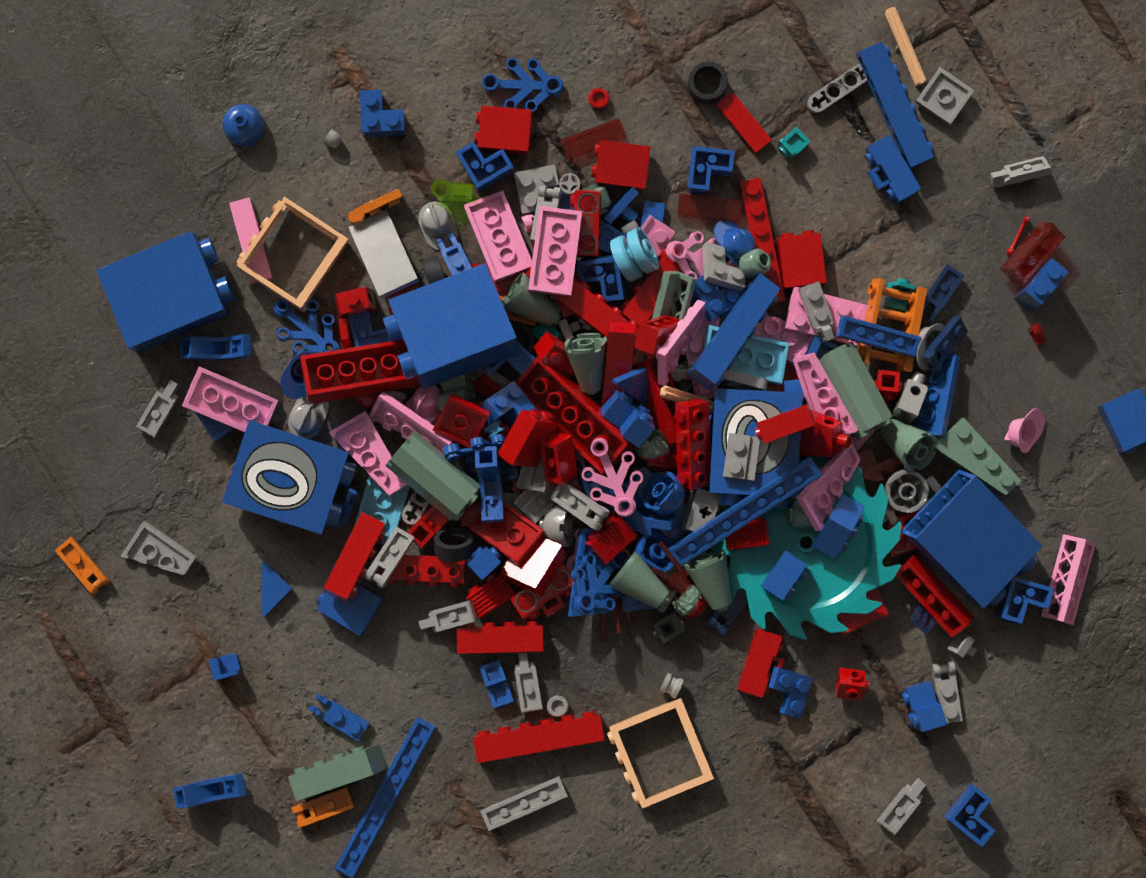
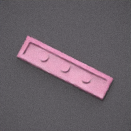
M250 197L229 203L241 248L245 253L250 247L248 243L252 236L260 233ZM262 245L248 265V268L266 280H270L273 278L264 245ZM250 278L252 284L257 283L256 281Z

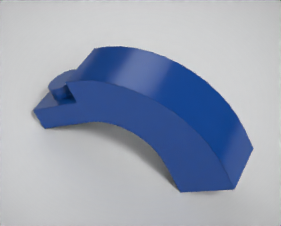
M248 334L231 337L189 336L180 338L181 360L247 359L248 356H251V335Z
M496 446L475 448V468L480 484L483 524L504 522L503 480Z
M625 477L622 483L624 493H626L631 483L630 477ZM610 489V495L616 497L614 490ZM637 489L633 497L636 503L635 511L632 515L623 517L633 530L650 536L656 529L663 532L670 531L678 523V514L658 515L646 508L638 496ZM627 502L621 503V507L627 509L629 507V504Z
M243 773L230 774L173 787L177 809L247 795Z

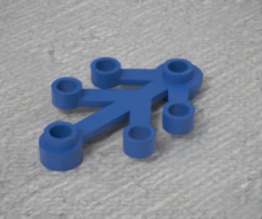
M514 57L506 61V67L509 71H514L521 80H501L494 74H487L482 79V86L487 92H494L497 88L521 89L511 99L505 101L504 107L506 108L509 102L514 103L513 108H517V105L533 90H542L533 100H528L525 103V109H528L527 106L530 103L535 105L532 113L537 111L538 105L547 97H557L564 89L563 81L557 76H549L535 58L528 60L527 68L530 72H535L542 81H534ZM511 61L516 62V66L513 68L509 66ZM532 62L537 64V67L534 69L529 66ZM493 81L495 84L493 87H488L487 82ZM551 84H556L557 89L551 90L549 86Z
M281 299L274 304V314L278 318H288L301 330L289 331L287 328L281 327L277 330V339L279 341L312 340L317 344L305 345L301 341H296L292 346V352L295 355L303 351H311L313 353L328 352L325 349L326 346H331L333 348L331 351L339 350L338 343L333 340L332 326L335 320L333 315L324 314L322 316L321 323L324 326V338L317 333L319 303L316 300H309L306 304L309 325L291 310V305L286 300ZM285 305L286 308L280 309L278 306ZM315 305L316 309H310L309 306ZM328 318L331 319L332 322L326 323L324 320ZM285 332L287 336L281 337L279 334ZM301 346L303 349L301 351H297L295 347Z
M503 434L493 435L491 437L492 442L483 440L482 437H476L470 440L471 448L460 449L459 444H449L443 447L444 457L449 462L459 460L462 455L473 454L465 457L464 463L465 467H474L475 448L496 446L499 452L506 437Z
M619 552L618 555L612 558L598 577L595 566L596 557L589 553L582 557V564L587 568L590 588L587 592L584 581L586 577L584 569L577 568L571 572V578L576 582L578 595L574 598V607L582 615L591 613L593 609H602L604 612H609L615 608L616 604L612 598L594 600L596 594H612L616 598L624 595L613 589L610 585H604L615 569H619L626 564L624 553Z

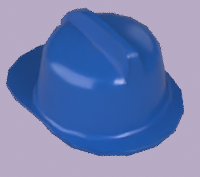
M729 220L719 221L715 225L713 231L716 241L720 246L725 247V254L729 260L739 265L741 256L754 250L755 240L753 235Z
M303 351L291 359L280 379V387L287 397L300 399L306 396L300 356L315 353Z

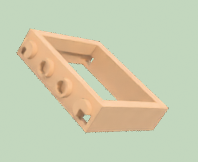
M284 197L282 201L279 200L273 206L272 211L274 212L271 217H266L260 225L262 229L260 233L252 236L248 243L250 247L246 253L242 252L239 255L240 257L236 261L238 263L237 269L302 312L307 302L347 246L348 238ZM286 210L335 241V244L297 299L248 268V265Z
M681 698L609 726L610 732L607 735L611 744L616 743L619 751L615 754L619 764L624 763L627 772L623 774L627 784H632L635 792L632 793L636 805L641 804V807L645 808L714 779ZM675 708L702 776L645 799L618 731Z

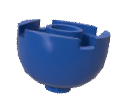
M238 104L229 108L224 114L222 121L223 132L234 145L250 147L263 137L265 121L261 113L253 106Z
M665 471L667 474L661 475L658 473L643 491L646 493L645 499L642 498L644 506L658 515H669L681 507L685 498L684 486L678 477L669 471Z
M655 531L651 536H642L634 546L633 553L639 554L655 575L663 574L673 568L676 562L675 558L668 551L672 542L658 531Z

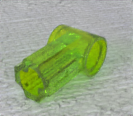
M442 179L436 180L432 184V194L439 202L470 203L473 200L474 184L447 182ZM444 186L447 188V192L444 195L436 194V189Z

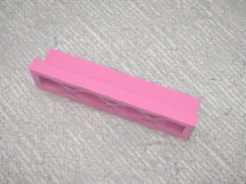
M1063 534L1049 587L1054 588L1049 609H1043L1042 617L1074 625L1095 543L1087 539ZM1069 541L1077 542L1075 551L1069 554L1067 551ZM1068 561L1071 565L1070 571L1063 574L1061 570L1062 564ZM1063 581L1065 585L1064 592L1058 595L1056 586ZM1056 602L1059 605L1057 616L1049 614L1051 605Z

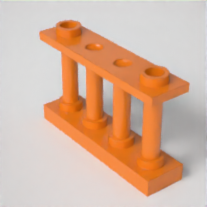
M882 278L872 279L868 287L869 300L865 321L876 324L877 316L903 321V332L918 336L927 288L916 287V290L905 292L883 287L884 279ZM881 295L906 300L908 303L907 311L902 313L879 308ZM862 343L857 348L864 363H869V359L874 358L895 363V371L912 372L914 362L912 357L872 350V346Z

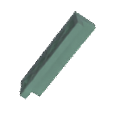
M664 271L652 319L669 315L683 320L690 306L696 279L679 271ZM682 279L688 282L685 292H682L680 287ZM680 299L682 308L680 312H677L675 305L676 301Z

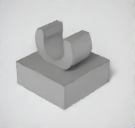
M566 319L558 322L565 341L569 338L573 341V334L581 331L578 321L568 325Z
M962 632L955 636L947 648L962 658L965 654L973 657L977 649L971 646L975 640Z

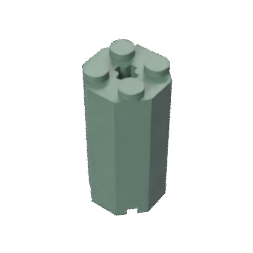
M853 341L826 353L821 359L818 358L859 429L855 433H850L852 438L856 436L858 440L872 433L870 428L875 426L876 430L891 423L889 418L892 415Z
M415 430L385 465L450 521L452 519L457 521L463 515L468 505L470 506L480 493V484L456 464L449 462L443 453Z

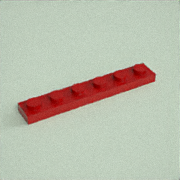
M761 178L740 181L739 185L748 230L755 240L754 249H761L769 255L771 266L769 272L764 276L780 288L776 295L778 299L775 303L784 302L785 296Z

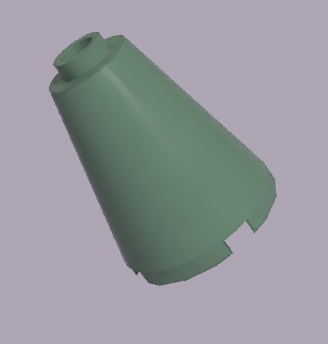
M521 273L510 286L508 296L505 295L502 300L505 311L546 326L556 325L561 318L560 308L546 293L528 291L530 277L525 273Z
M584 333L577 335V339L571 341V338L565 341V351L581 391L587 395L597 394L603 386L607 338L605 336L604 339L601 338V334Z
M890 419L891 423L881 427L880 434L906 469L914 472V469H924L936 455L934 449L935 445L938 446L937 438L931 433L901 421Z
M719 550L720 554L714 555V551L699 555L691 560L692 564L688 565L686 563L684 567L711 609L722 612L729 609L732 599L726 553L724 550Z
M636 552L633 553L609 584L613 589L655 609L658 606L663 608L670 599L667 596L669 593L668 589Z

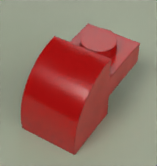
M432 506L407 533L415 537L414 543L422 549L434 538L436 532L449 519Z

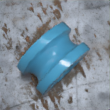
M498 420L486 427L484 432L489 433L488 438L491 440L493 435L502 434L506 428L502 427L501 421Z

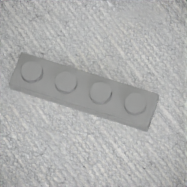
M560 776L484 808L480 812L488 831L568 797Z

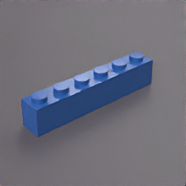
M881 41L859 51L856 54L857 60L865 74L896 147L909 169L934 157V148L931 142H927L924 136L926 134L925 128L921 122H918L915 116L917 115L916 108L907 98L908 90L904 84H901L898 78L900 73L897 66L893 65L890 60L891 52L888 46H884Z
M761 273L750 282L687 375L707 390L713 386L718 387L724 379L722 375L724 371H728L735 363L733 359L735 355H739L746 347L745 340L747 338L750 339L756 332V324L758 322L761 323L767 316L766 309L768 306L771 308L777 301L778 297L776 295L780 288Z

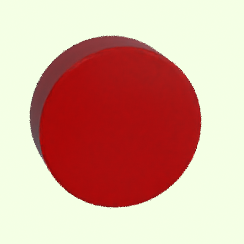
M602 88L593 89L588 97L589 105L595 110L605 109L609 104L608 92Z

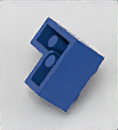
M360 90L361 132L363 137L406 136L403 109L384 110V99L381 90Z
M474 141L456 151L459 162L478 193L514 172V167L503 149L486 159L483 158Z
M693 146L687 193L707 195L711 174L731 177L735 151Z
M613 255L582 258L576 262L579 282L581 280L583 282L600 281L602 296L607 301L625 299L629 295L627 279L618 268Z
M515 381L486 399L479 406L490 412L485 422L487 427L503 419L510 429L521 410H537Z
M616 389L602 406V416L620 428L622 437L639 448L655 429L650 409L642 403L639 405L635 403L633 397L627 392L621 393Z
M842 494L812 547L833 559H836L839 552L844 554L849 545L847 539H853L858 530L856 527H859L864 518L861 513L865 506Z
M785 550L761 587L783 601L786 598L791 599L797 590L794 587L797 580L802 581L808 573V570L805 569L807 564Z
M1013 577L1006 585L1008 592L1000 602L996 618L1022 624L1027 605L1049 609L1054 588Z
M924 681L903 688L904 693L901 695L904 705H908L910 710L908 720L911 727L914 726L916 730L924 732L947 725L942 705L936 700L931 681Z
M969 784L945 814L944 818L981 847L985 845L996 831L979 817L992 799L976 786Z

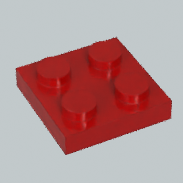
M451 393L432 431L471 448L470 440L478 437L490 412Z

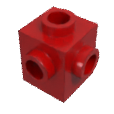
M878 370L876 378H872L884 402L896 400L898 393L901 394L902 381H899L900 372Z
M840 668L836 680V698L862 701L863 694L867 693L869 688V680H866L865 671Z

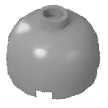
M900 470L888 478L885 492L889 499L888 503L895 510L912 513L919 510L926 503L929 487L926 480L919 473Z
M555 505L548 509L544 518L540 519L539 527L545 531V538L560 543L563 547H568L572 545L576 528L572 529V521H576V516L560 505Z

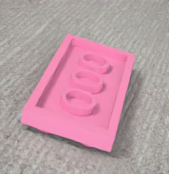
M503 190L464 205L465 212L494 283L527 271L531 267V257Z
M546 206L539 207L528 291L571 297L582 211Z
M793 287L784 329L812 336L816 335L821 338L819 332L815 333L814 329H811L798 292L799 287ZM824 294L834 327L831 328L834 339L831 341L848 344L851 340L836 336L840 317L845 315L865 321L867 305ZM853 341L855 347L860 345V343Z
M198 367L182 406L245 432L249 420L268 426L278 400L202 367Z

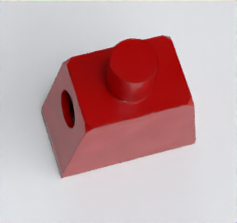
M361 287L335 295L334 300L339 319L348 318V316L369 311V313L378 311L374 290Z
M811 411L816 426L801 431L800 455L831 457L840 452L841 448L848 449L850 447L851 436L842 434L843 424L841 421L817 411Z

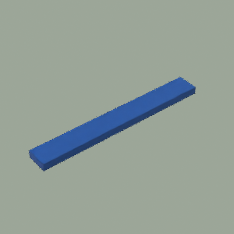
M809 456L670 546L668 551L679 565L683 566L820 478L822 472Z
M420 717L416 718L334 868L335 870L349 878L355 877L436 726Z

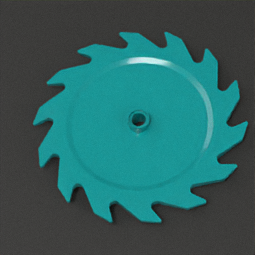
M810 456L820 471L829 462L827 457ZM859 466L855 469L849 482H845L843 485L842 494L865 506L861 513L864 518L859 527H856L858 530L853 539H847L849 545L844 554L839 552L836 559L831 558L812 546L808 549L800 546L801 539L805 537L810 538L814 544L820 531H815L813 526L809 528L792 527L786 520V508H772L761 515L762 519H767L770 546L727 551L725 539L713 546L714 555L720 554L719 550H724L726 556H729L731 559L728 574L732 602L737 591L744 589L747 595L751 618L763 630L766 629L765 614L772 612L789 635L806 640L807 637L801 628L803 621H808L830 633L848 631V628L837 620L838 614H868L882 605V602L867 599L866 593L892 581L901 567L900 564L885 567L882 564V560L900 540L901 522H898L888 531L883 529L882 524L889 499L883 484H880L874 497L867 496L862 470ZM789 497L788 506H790V503L793 500H797V498ZM836 498L835 502L832 505V508L835 507L839 498ZM722 505L715 517L731 508L732 505ZM826 516L825 520L823 521L824 525L828 520L829 516ZM786 550L807 564L805 569L808 570V573L802 581L797 580L794 585L797 590L791 599L786 598L783 601L761 587V585Z

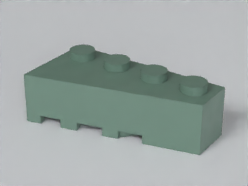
M964 417L956 421L947 430L945 438L937 439L938 446L935 445L934 449L936 453L959 467L962 471L975 475L987 488L999 496L1007 495L1021 482L1019 477Z
M379 744L365 749L364 746L352 749V753L345 755L344 752L332 756L333 760L328 762L325 759L313 763L314 767L308 769L306 765L294 769L295 774L288 776L296 801L372 776L386 769L387 766Z

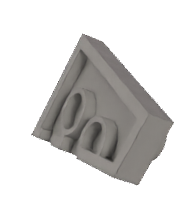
M146 521L142 522L120 556L139 561L140 563L154 565L181 575H186L197 559V556Z

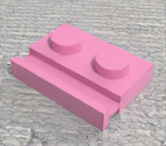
M651 215L648 216L641 227L651 241L658 258L661 251L675 234V231Z

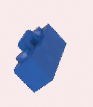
M890 135L866 148L865 159L870 166L873 165L875 167L867 173L878 191L884 187L888 189L886 190V195L891 202L895 201L897 205L921 190ZM878 171L881 173L882 177L884 178V180H885L884 182H882V180L880 179L879 175L877 174Z

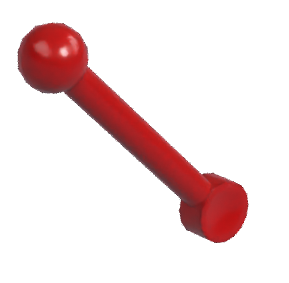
M1024 217L1011 247L1006 251L1008 256L1015 254L1014 249L1030 217Z

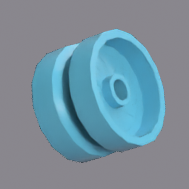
M640 227L627 232V238L622 235L611 240L610 246L615 262L629 282L641 278L643 272L649 274L659 269V262L654 247Z

